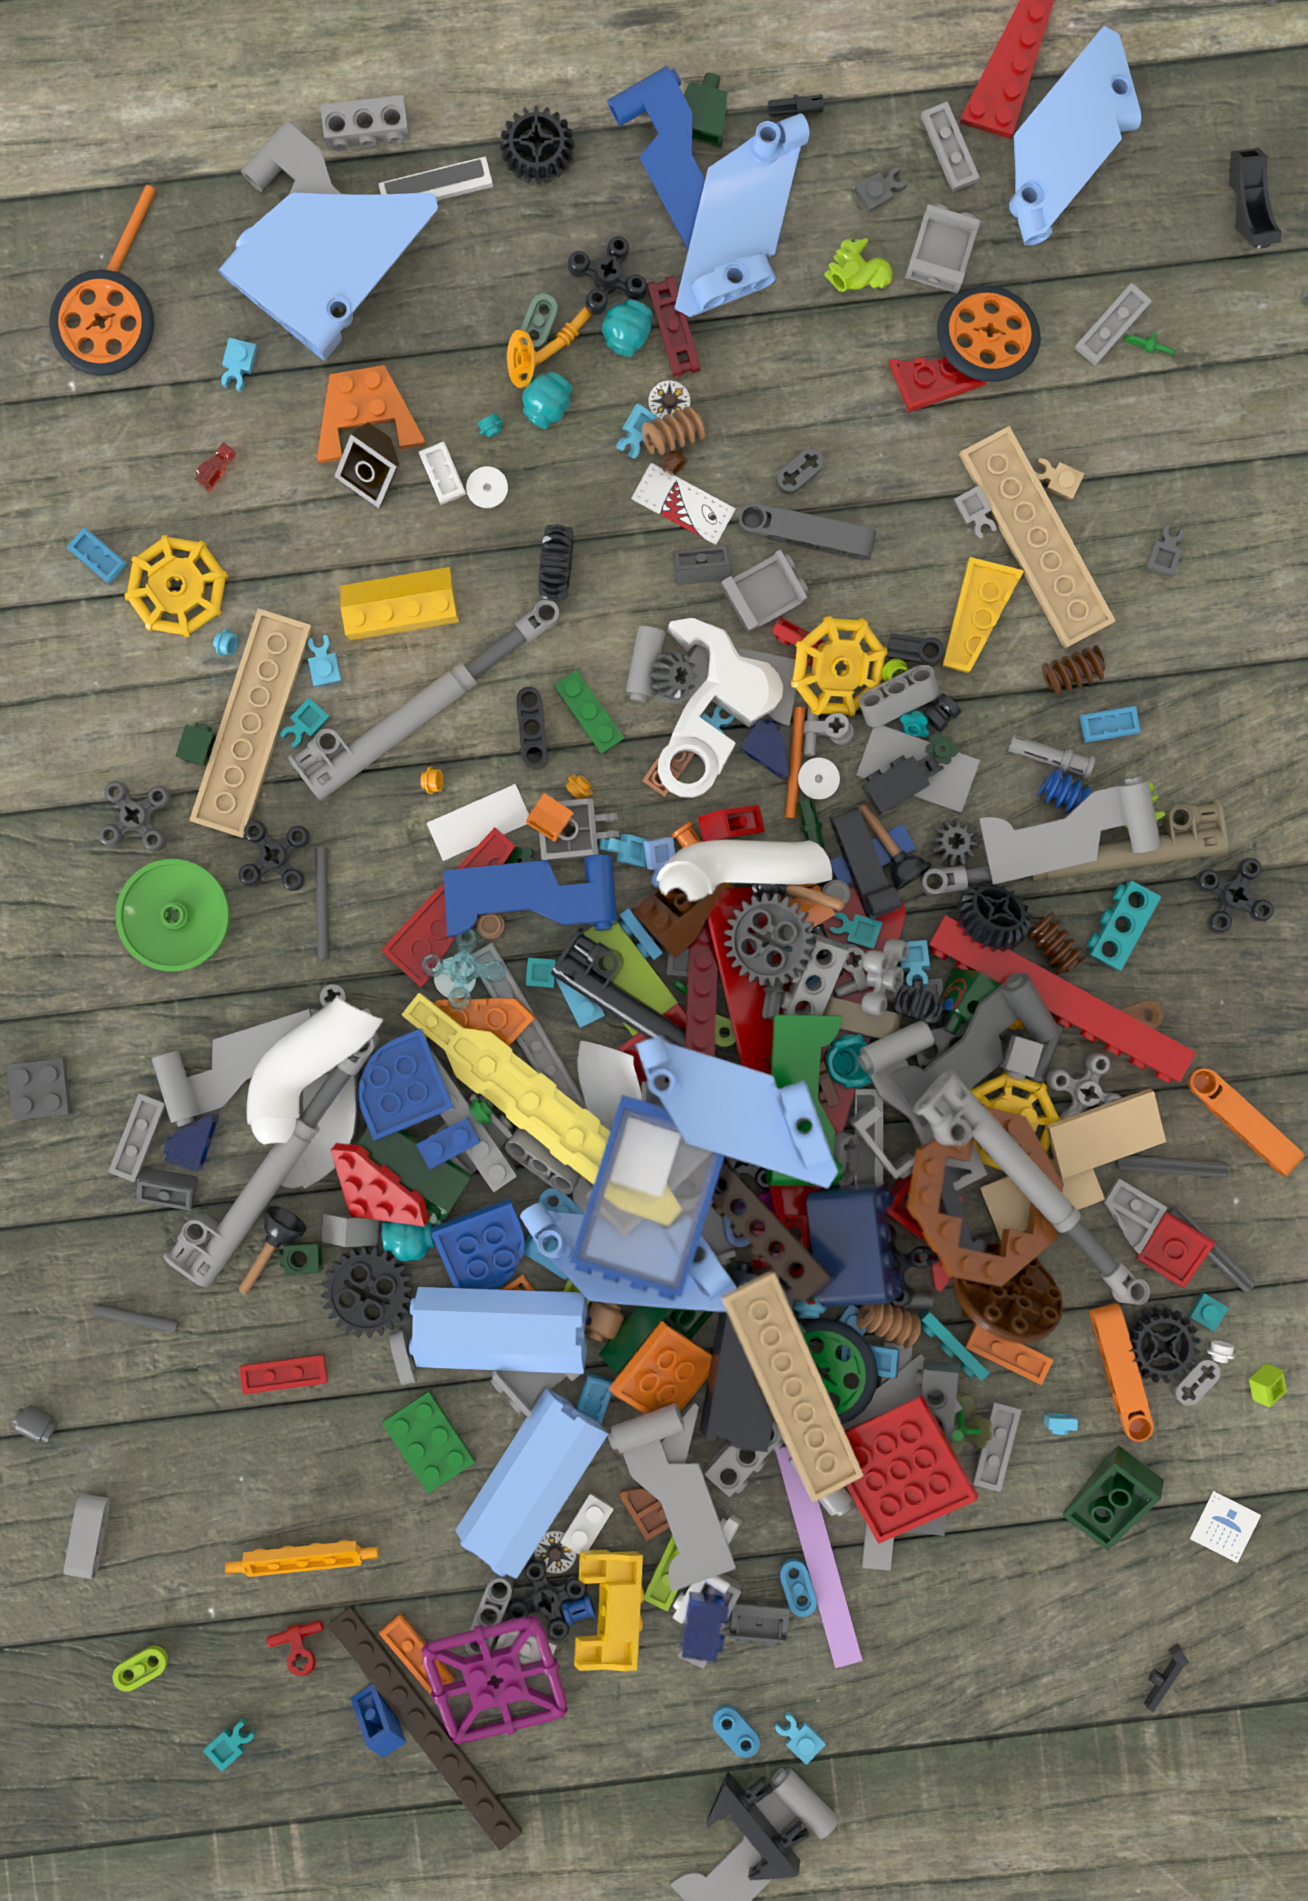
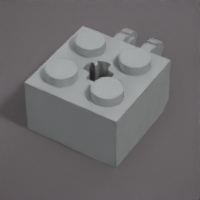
M593 798L557 801L574 812L569 823L576 830L575 833H571V837H566L564 833H561L556 842L539 832L542 860H548L549 862L599 855L597 840L602 838H619V831L597 832L596 823L614 822L618 820L617 814L595 815Z

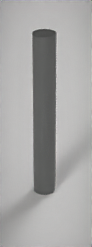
M97 1304L93 1310V1316L177 1332L179 1321Z

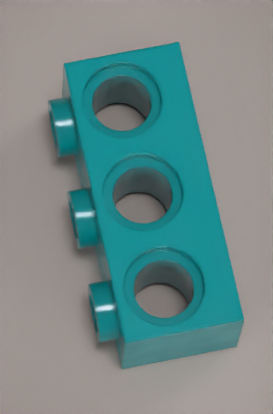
M1132 880L1117 887L1112 897L1115 899L1111 909L1107 908L1100 918L1101 928L1097 934L1093 933L1086 944V947L1089 949L1086 956L1114 971H1121L1161 898L1158 894ZM1131 893H1136L1139 896L1140 903L1136 908L1129 904L1128 898ZM1118 917L1123 918L1127 924L1125 931L1122 933L1115 927V921ZM1106 941L1113 946V953L1110 957H1106L1102 953V945Z

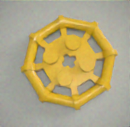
M168 534L162 535V539L138 556L131 558L132 567L127 593L124 594L125 600L131 603L146 624L145 628L150 632L156 630L184 635L185 638L191 637L192 632L215 616L221 615V603L228 574L226 571H223L208 550L206 542L202 540L196 542L169 537ZM173 549L189 551L190 554L188 558H177L173 556ZM164 552L165 557L153 566L148 564L149 561ZM199 558L203 560L210 573L202 575L195 565ZM144 570L148 572L149 580L145 588H140L142 571ZM173 579L177 582L181 580L183 582L179 592L175 590L170 592L169 590L172 587L171 581ZM214 582L211 600L208 602L203 599L206 594L205 585L206 583ZM149 596L156 606L152 613L144 604L142 598ZM198 605L205 608L204 611L188 621L186 615ZM163 613L178 615L179 623L161 620Z
M831 616L824 617L823 622L802 641H797L795 645L797 652L794 674L790 680L791 686L798 690L810 706L811 713L815 715L821 713H841L848 717L854 716L855 711L860 708L859 697L864 692L881 684L882 669L888 651L869 628L868 621L863 618L850 620L832 618ZM837 630L853 631L850 639H843L838 637ZM825 634L828 635L829 640L820 644L818 650L812 648ZM862 638L871 648L867 653L863 652L860 648L859 643ZM809 654L813 656L812 672L805 674L807 656ZM842 660L846 668L837 675L835 666ZM873 661L871 679H868L869 662ZM814 682L821 689L822 692L818 697L815 696L808 684ZM863 684L867 686L857 696L852 697V694L855 692L853 690L856 687H861ZM831 696H842V703H828Z
M1004 1071L1002 1075L969 1089L985 1107L1025 1116L1034 1132H1036L1038 1124L1045 1125L1040 1143L1045 1152H1048L1051 1143L1046 1125L1060 1121L1061 1117L1058 1116L1048 1095L1047 1085L1043 1082L1037 1083L1026 1078L1020 1080L1008 1076L1009 1071ZM1001 1087L1003 1088V1093L999 1094L1000 1096L995 1099L991 1098L988 1100L984 1096ZM1012 1087L1029 1091L1030 1094H1027L1025 1098L1012 1094ZM1035 1100H1039L1045 1115L1037 1116L1032 1106ZM974 1139L973 1144L982 1163L1002 1170Z

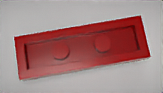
M325 1353L239 1366L243 1395L326 1384L328 1382Z

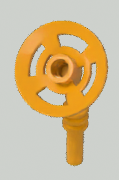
M586 306L570 323H566L560 329L561 332L556 334V339L537 352L534 350L532 340L525 330H516L512 334L507 349V366L511 381L516 387H527L537 365L565 345L569 346L574 341V337L579 335V329L592 316L587 311ZM523 337L526 338L528 344H524L521 339ZM523 373H528L526 380L521 378Z

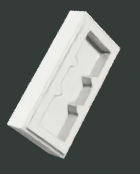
M444 441L419 451L440 505L466 495Z

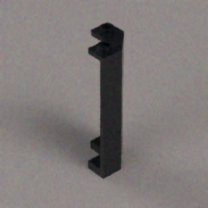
M737 1261V1265L727 1264L726 1272L737 1288L764 1274L754 1268V1264L750 1262ZM782 1278L779 1284L792 1311L794 1297L787 1290L790 1285ZM719 1311L699 1430L708 1439L714 1441L727 1439L731 1442L732 1447L741 1450L768 1452L774 1420L773 1414L728 1313Z

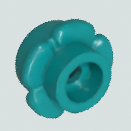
M497 413L482 419L478 423L481 430L479 434L486 435L488 438L502 432L501 426L504 424V421L500 420Z

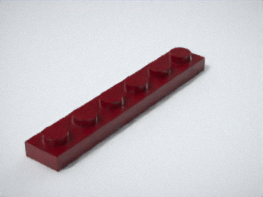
M706 919L696 940L689 945L685 1048L714 1057L718 962L708 919Z

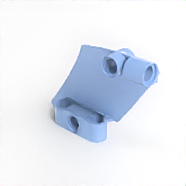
M1106 26L1102 27L1014 135L1015 194L1010 199L1009 210L1018 218L1023 242L1027 246L1041 243L1051 235V225L1121 141L1120 132L1137 130L1141 124V110L1120 35Z
M803 114L794 115L778 121L776 124L771 121L760 123L754 137L708 167L675 310L692 317L764 289L775 281L776 276L767 258L775 255L800 148L807 144L809 139V126ZM762 139H768L771 142H765ZM729 278H734L738 280L739 283H732L731 281H729Z
M663 1036L637 1044L649 1079V1088L659 1096L687 1144L762 1166L826 1188L829 1187L838 1171L805 1080L778 1089L774 1077L666 1043ZM666 1074L669 1077L670 1086L667 1090H662L657 1086L656 1079L658 1075ZM799 1118H809L813 1123L812 1131L809 1133L799 1131L797 1128Z
M536 1203L528 1207L520 1215L523 1223L537 1243L538 1250L550 1258L589 1301L727 1312L720 1296L737 1288L702 1234L700 1235L696 1250H704V1259L698 1263L692 1261L682 1297L676 1296L673 1301L658 1296L659 1290L648 1287L647 1292L631 1288V1281L620 1278L619 1283L603 1279V1273L592 1270L591 1275L574 1270L576 1264L570 1263L584 1215L548 1211L542 1203ZM686 1214L666 1229H664L661 1223L650 1219H643L625 1237L606 1217L597 1219L586 1255L674 1282L692 1219ZM552 1239H558L557 1249L548 1252V1242Z

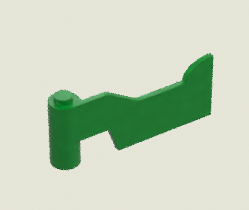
M774 1014L771 1076L774 1077L778 1089L805 1080L817 1115L822 1122V1129L838 1171L829 1186H837L838 1181L843 1178V1166L841 1163H838L837 1158L834 1156L835 1131L818 1100L821 1047L829 1045L835 1039L841 1025L842 1016ZM808 1120L801 1121V1130L804 1133H809L812 1131L813 1123ZM766 1168V1180L769 1186H820Z

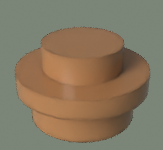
M498 913L480 915L477 920V930L486 939L498 938L504 931L505 923L502 916Z

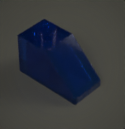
M759 719L741 745L740 751L786 781L790 771L783 734L779 732L781 728L768 719L765 722Z
M208 1115L174 1133L172 1138L168 1137L163 1149V1153L166 1154L164 1161L194 1171L203 1169L220 1115Z

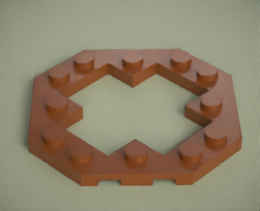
M986 1107L1063 1193L1064 1183L1027 1118ZM951 1128V1136H952V1138H953V1136H954V1130H953V1128ZM972 1136L966 1144L958 1146L941 1145L935 1138L929 1143H924L915 1153L907 1208L913 1218H917L923 1228L922 1234L932 1251L937 1252L943 1262L942 1268L947 1276L994 1286H1003L1056 1240L1057 1230L1031 1202L1027 1233L1003 1229L999 1256L959 1248L962 1218L939 1214L938 1210L946 1157L960 1161H971L974 1138Z

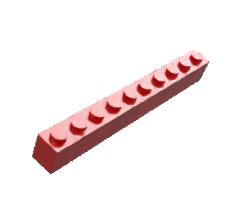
M946 915L942 917L927 944L928 947L932 948L930 952L932 955L944 961L947 957L956 961L955 967L958 969L980 971L1000 985L1011 974L1026 973L1031 978L1050 1013L1056 1016V1023L1067 1029H1070L1071 1025L1081 1030L1079 1035L1093 1043L1096 1039L1106 1044L1105 1050L1116 1056H1120L1121 1053L1131 1058L1129 1063L1142 1070H1145L1146 1066L1156 1071L1154 1076L1165 1083L1170 1084L1171 1080L1174 1082L1182 1080L1196 1054L1195 1051L1008 949L1005 952L999 949L993 952L989 946L982 949L981 943L977 941L972 943L973 938L971 936H964L965 929L958 927L959 922Z

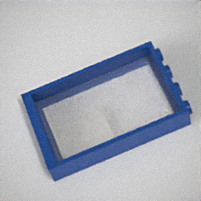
M622 1095L570 1263L576 1264L574 1270L590 1275L592 1270L603 1273V1279L619 1283L620 1278L631 1281V1288L647 1292L648 1287L659 1290L658 1296L674 1301L676 1296L682 1297L724 1155L687 1144L666 1108Z

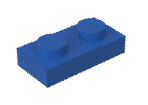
M467 1117L416 1145L430 1170L481 1143Z

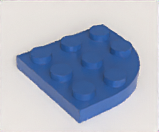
M422 1028L394 1039L377 1050L368 1061L362 1079H360V1106L374 1141L455 1108Z
M511 1198L431 1228L432 1237L454 1288L495 1290L512 1277L516 1266L523 1257V1230Z

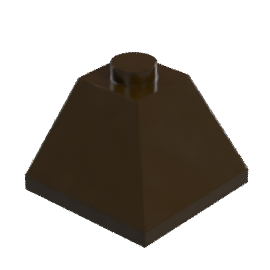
M365 423L350 435L334 475L336 479L377 508L382 507L399 467V461L391 437L371 423Z

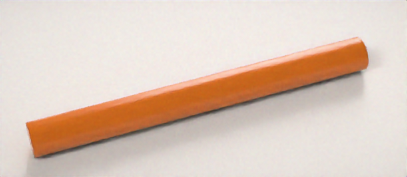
M145 186L106 270L119 271L154 197L156 189L153 187Z
M805 707L794 708L785 818L796 819V802L799 789L798 774L801 766Z

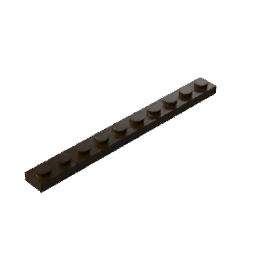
M353 1605L331 1620L328 1624L329 1628L496 1848L500 1851L522 1834L520 1825L460 1746L452 1742V1738L447 1733L444 1725Z

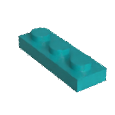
M925 1309L919 1315L923 1321L921 1328L931 1338L937 1335L943 1341L940 1347L951 1358L956 1355L963 1362L960 1367L971 1379L976 1375L982 1381L989 1374L985 1367L928 1309Z

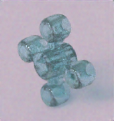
M472 928L455 937L458 953L452 959L445 960L436 954H428L421 961V970L427 977L435 978L440 974L452 977L454 987L450 991L448 999L450 1006L458 1011L464 1010L470 1005L471 995L468 991V986L475 978H483L489 983L497 984L505 977V967L500 961L490 960L487 963H479L474 960L472 951L477 946L478 936ZM464 937L471 938V940L468 942H465L462 939ZM463 962H466L467 968L463 976H461L459 969H461ZM431 963L437 964L435 968L428 967ZM492 969H496L499 971L497 974L494 975L490 973ZM457 996H463L464 1000L456 1001L455 998Z

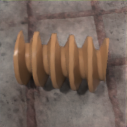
M684 407L682 412L676 410L672 415L666 414L662 419L655 418L652 423L645 422L641 429L644 443L652 455L654 454V449H657L660 455L665 454L664 445H667L670 451H674L675 441L681 448L684 447L685 437L689 443H694L695 433L700 440L705 438L702 418L698 411L691 407Z
M891 1303L862 1305L856 1318V1326L858 1328H866V1331L869 1333L875 1331L876 1336H884L886 1341L893 1340V1343L897 1346L903 1344L905 1349L914 1345L921 1331L919 1316L898 1306L891 1305Z

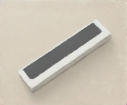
M486 156L378 183L381 194L428 192L433 193L437 201L493 187Z
M855 1089L854 1115L869 1103L876 1106L883 1115V1099L878 1096L876 1089ZM882 1116L865 1130L883 1152ZM854 1130V1135L860 1141L854 1184L883 1182V1166Z

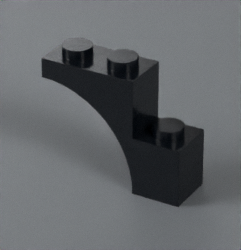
M1260 148L1231 151L1229 186L1237 193L1235 228L1255 248H1267L1270 244L1281 242L1282 231L1274 219L1270 205L1267 182L1268 156Z

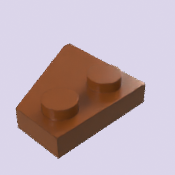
M645 1488L619 1491L620 1498L646 1541L670 1528L661 1502Z

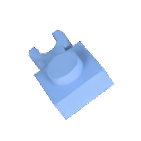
M667 836L643 841L647 869H654L655 871L652 875L653 887L659 888L660 881H657L659 872L664 864L675 855L673 837Z

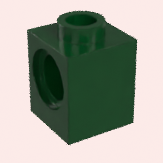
M197 722L194 727L186 724L175 756L182 760L207 767L217 736L211 733L212 727Z
M321 1241L287 1243L283 1246L284 1250H280V1266L284 1267L285 1274L319 1273L323 1270ZM296 1251H302L306 1254L307 1263L305 1265L298 1264L295 1261L294 1254Z

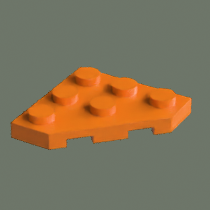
M518 998L438 999L434 1002L435 1005L464 1028L492 1032L509 1047L537 1018Z

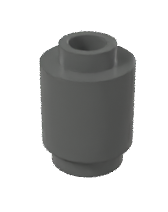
M30 1405L26 1409L20 1408L12 1422L16 1425L14 1431L38 1443L40 1441L48 1443L58 1425V1422L52 1420L53 1416Z

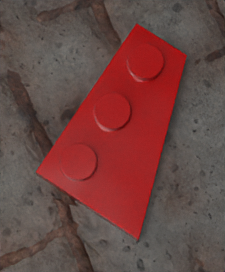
M946 357L942 360L914 358V361L899 362V359H889V367L908 413L987 385V382L970 378L959 372L949 363Z

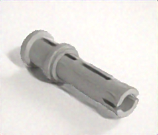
M1015 734L1008 748L1009 752L1051 764L1061 769L1062 773L1068 771L1082 776V779L1086 781L1089 779L1095 763V757L1093 756L1087 758L1073 753V750L1069 748L1064 751Z

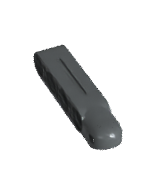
M757 503L745 506L739 514V525L744 532L762 536L780 543L853 559H871L876 537V530L872 528Z

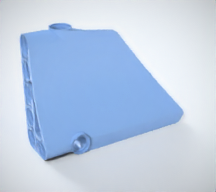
M428 192L380 195L291 193L254 226L247 228L241 234L236 243V249L218 271L245 296L325 361L341 342L342 335L340 331L351 325L354 311L437 212L436 196ZM343 307L347 312L343 317L336 318L332 316L334 309Z

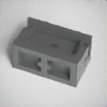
M738 1597L730 1615V1639H735L736 1642L742 1644H749L752 1640L763 1641L768 1646H779L780 1643H787L786 1635L788 1633L790 1613L788 1601Z

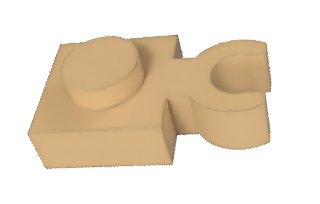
M1039 458L1036 465L1044 469V474L1035 472L1039 481L1049 482L1046 488L1047 491L1072 501L1084 473L1060 462L1054 469L1048 460Z

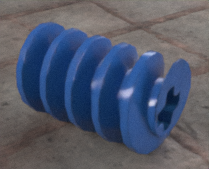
M1058 768L1053 773L1048 774L1036 796L1039 797L1046 792L1045 802L1048 803L1053 798H1056L1055 808L1058 809L1061 805L1066 804L1065 814H1068L1091 793V787L1086 786L1081 790L1082 782L1080 780L1071 784L1072 776L1070 774L1061 779L1062 770Z

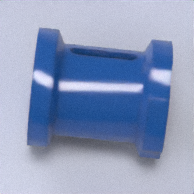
M586 1593L583 1598L567 1602V1600L562 1601L563 1613L569 1627L573 1626L575 1621L587 1617L596 1618V1611L590 1593Z

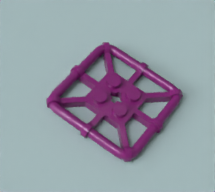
M531 1615L530 1617L517 1618L486 1627L478 1625L474 1627V1630L436 1639L424 1644L421 1653L432 1687L431 1696L433 1702L438 1705L446 1731L452 1738V1742L460 1744L461 1742H472L503 1733L508 1735L515 1734L518 1729L563 1718L568 1712L567 1699L558 1673L559 1664L557 1659L553 1658L545 1629L539 1622V1618ZM521 1630L511 1646L491 1651L487 1638ZM534 1634L542 1660L522 1665L518 1653L530 1635ZM477 1641L482 1653L464 1658L447 1649ZM435 1659L461 1670L464 1680L443 1685ZM541 1673L546 1674L554 1698L529 1687L526 1677ZM492 1675L502 1678L498 1682L490 1681ZM469 1692L472 1704L459 1724L456 1725L448 1698ZM526 1699L548 1710L513 1718L508 1703ZM496 1706L500 1707L504 1721L467 1730L481 1710Z

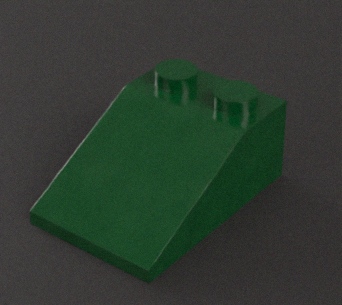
M1118 1445L1100 1463L1065 1509L1062 1516L1108 1551L1161 1499L1164 1480Z

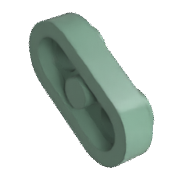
M539 294L532 299L520 329L525 330L529 336L533 333L539 335L537 340H532L535 351L542 349L547 344L558 316L557 302L548 294ZM542 308L549 309V313L546 315L540 314L539 311ZM523 337L521 339L523 343L528 344L527 339Z

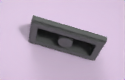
M728 545L673 551L675 581L677 585L723 581L731 576Z
M143 1168L137 1178L136 1201L192 1211L197 1177Z

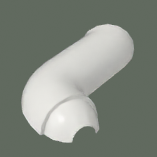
M711 840L691 844L679 850L664 864L659 872L657 881H660L659 887L666 895L671 888L677 887L687 893L689 900H697L705 897L708 893L712 894L716 886L723 882L814 884L832 880V868L824 849L817 843L809 840L803 842Z
M337 995L330 1004L279 1039L264 1054L256 1066L249 1085L247 1123L251 1125L252 1132L257 1140L264 1145L267 1143H286L295 1130L296 1119L299 1118V1096L301 1091L359 1050L373 1036L383 1021L382 1019L366 1014L340 1000L342 996Z
M311 1009L312 1016L319 1011ZM330 1074L320 1076L303 1089V1112ZM357 1075L350 1077L317 1125L320 1130L314 1139H311V1143L283 1181L282 1186L287 1188L303 1186L306 1188L323 1179L336 1168L330 1150L334 1144L352 1145L356 1134L358 1118Z
M580 1041L577 1064L579 1082L587 1110L600 1119L601 1124L611 1131L621 1096L624 1095L641 1100V1090L633 1065L634 1057L602 1045ZM581 1176L573 1190V1201L585 1213L589 1202L585 1195L594 1185ZM599 1211L597 1219L605 1218V1216Z

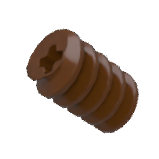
M1094 645L1092 650L1085 648L1082 654L1074 652L1071 658L1067 655L1063 656L1061 662L1057 659L1052 660L1050 666L1047 663L1042 664L1044 680L1051 690L1054 689L1058 696L1062 694L1061 686L1063 685L1070 692L1072 691V682H1075L1081 688L1083 687V678L1089 684L1093 683L1094 674H1096L1100 681L1104 679L1105 662L1102 652L1097 645Z
M1051 912L1031 927L1032 931L1028 939L1038 937L1039 940L1035 944V948L1045 946L1042 957L1052 955V959L1048 964L1049 966L1059 964V968L1055 972L1056 975L1073 969L1086 959L1087 956L1078 958L1082 949L1080 947L1071 949L1075 940L1073 938L1064 940L1068 931L1066 929L1057 931L1061 922L1059 920L1050 922L1054 916V913Z

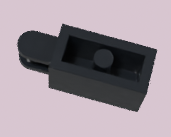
M935 752L919 761H916L914 756L906 759L903 755L889 763L891 769L882 773L879 769L865 777L867 783L862 786V789L878 815L883 814L930 785L928 778L944 769L943 765L939 766L936 761ZM925 763L930 771L926 775L920 768V765Z

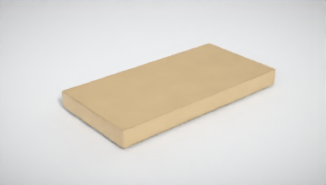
M1150 1088L1046 1125L1058 1174L1062 1179L1166 1142L1155 1093Z
M1051 1158L1050 1160L1058 1172L1055 1158ZM1093 1168L1062 1179L1064 1183L1063 1195L1077 1210L1105 1200ZM1008 1175L979 1186L1000 1240H1002L1003 1229L1020 1232L1027 1230L1031 1201Z

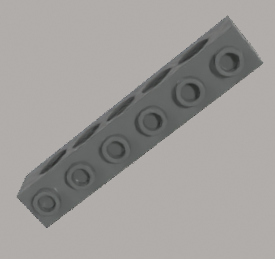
M923 1360V1370L917 1369L916 1386L921 1387V1394L934 1417L941 1420L938 1424L952 1447L958 1363ZM933 1389H938L943 1394L940 1397H932L928 1393ZM946 1514L913 1528L910 1532L944 1536Z

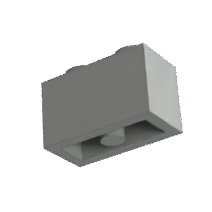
M1007 1034L1002 1048L1004 1062L998 1067L1004 1068V1071H1009L1008 1076L1024 1080L1026 1075L1034 1078L1043 1044Z

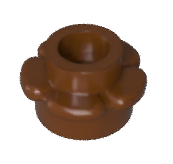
M682 450L667 452L662 458L663 471H667L671 476L677 474L687 463V459L683 456L684 452Z

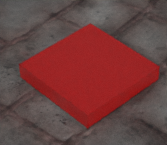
M1165 1211L1141 1253L1135 1255V1259L1182 1288H1185L1216 1243L1212 1238Z

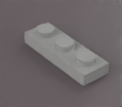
M948 101L923 111L921 119L952 192L977 183L980 177Z
M1131 282L1076 344L1075 349L1096 366L1150 305L1152 300Z
M143 1093L138 1094L108 1173L137 1182L165 1111L166 1105L164 1101Z
M992 1400L988 1419L992 1424L991 1432L993 1437L990 1441H987V1446L979 1451L972 1478L973 1485L1001 1492L1021 1414L1020 1407Z

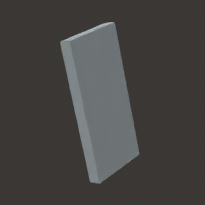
M883 725L873 727L856 777L865 779V777L879 769L884 773L891 769L889 763L903 755L906 759L914 756L916 761H919L929 755L925 748L931 743ZM940 747V751L943 752L944 748ZM958 752L956 756L951 757L949 764L945 765L941 762L939 766L943 765L944 769L928 778L930 785L912 797L957 813H962L980 760ZM925 763L920 765L925 775L930 772Z

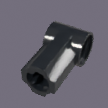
M891 633L887 658H899L903 661L921 663L922 665L933 667L940 662L944 646L935 637L920 638ZM927 646H932L936 648L938 655L934 658H928L924 655L923 649Z

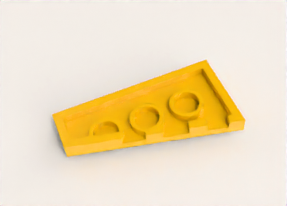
M972 557L968 559L941 667L965 673L971 671L1024 570Z

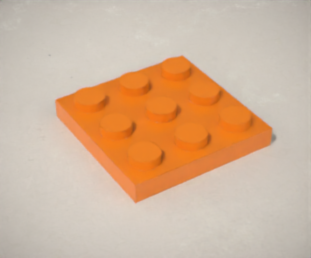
M661 1321L613 1382L609 1390L615 1396L644 1414L673 1403L678 1405L681 1412L708 1378L712 1353Z

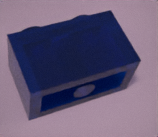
M689 1591L681 1648L682 1658L716 1662L718 1652L723 1653L725 1635L720 1634L721 1623L727 1624L728 1606H724L722 1595Z

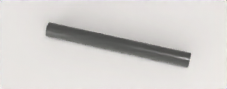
M316 847L318 959H329L326 847Z

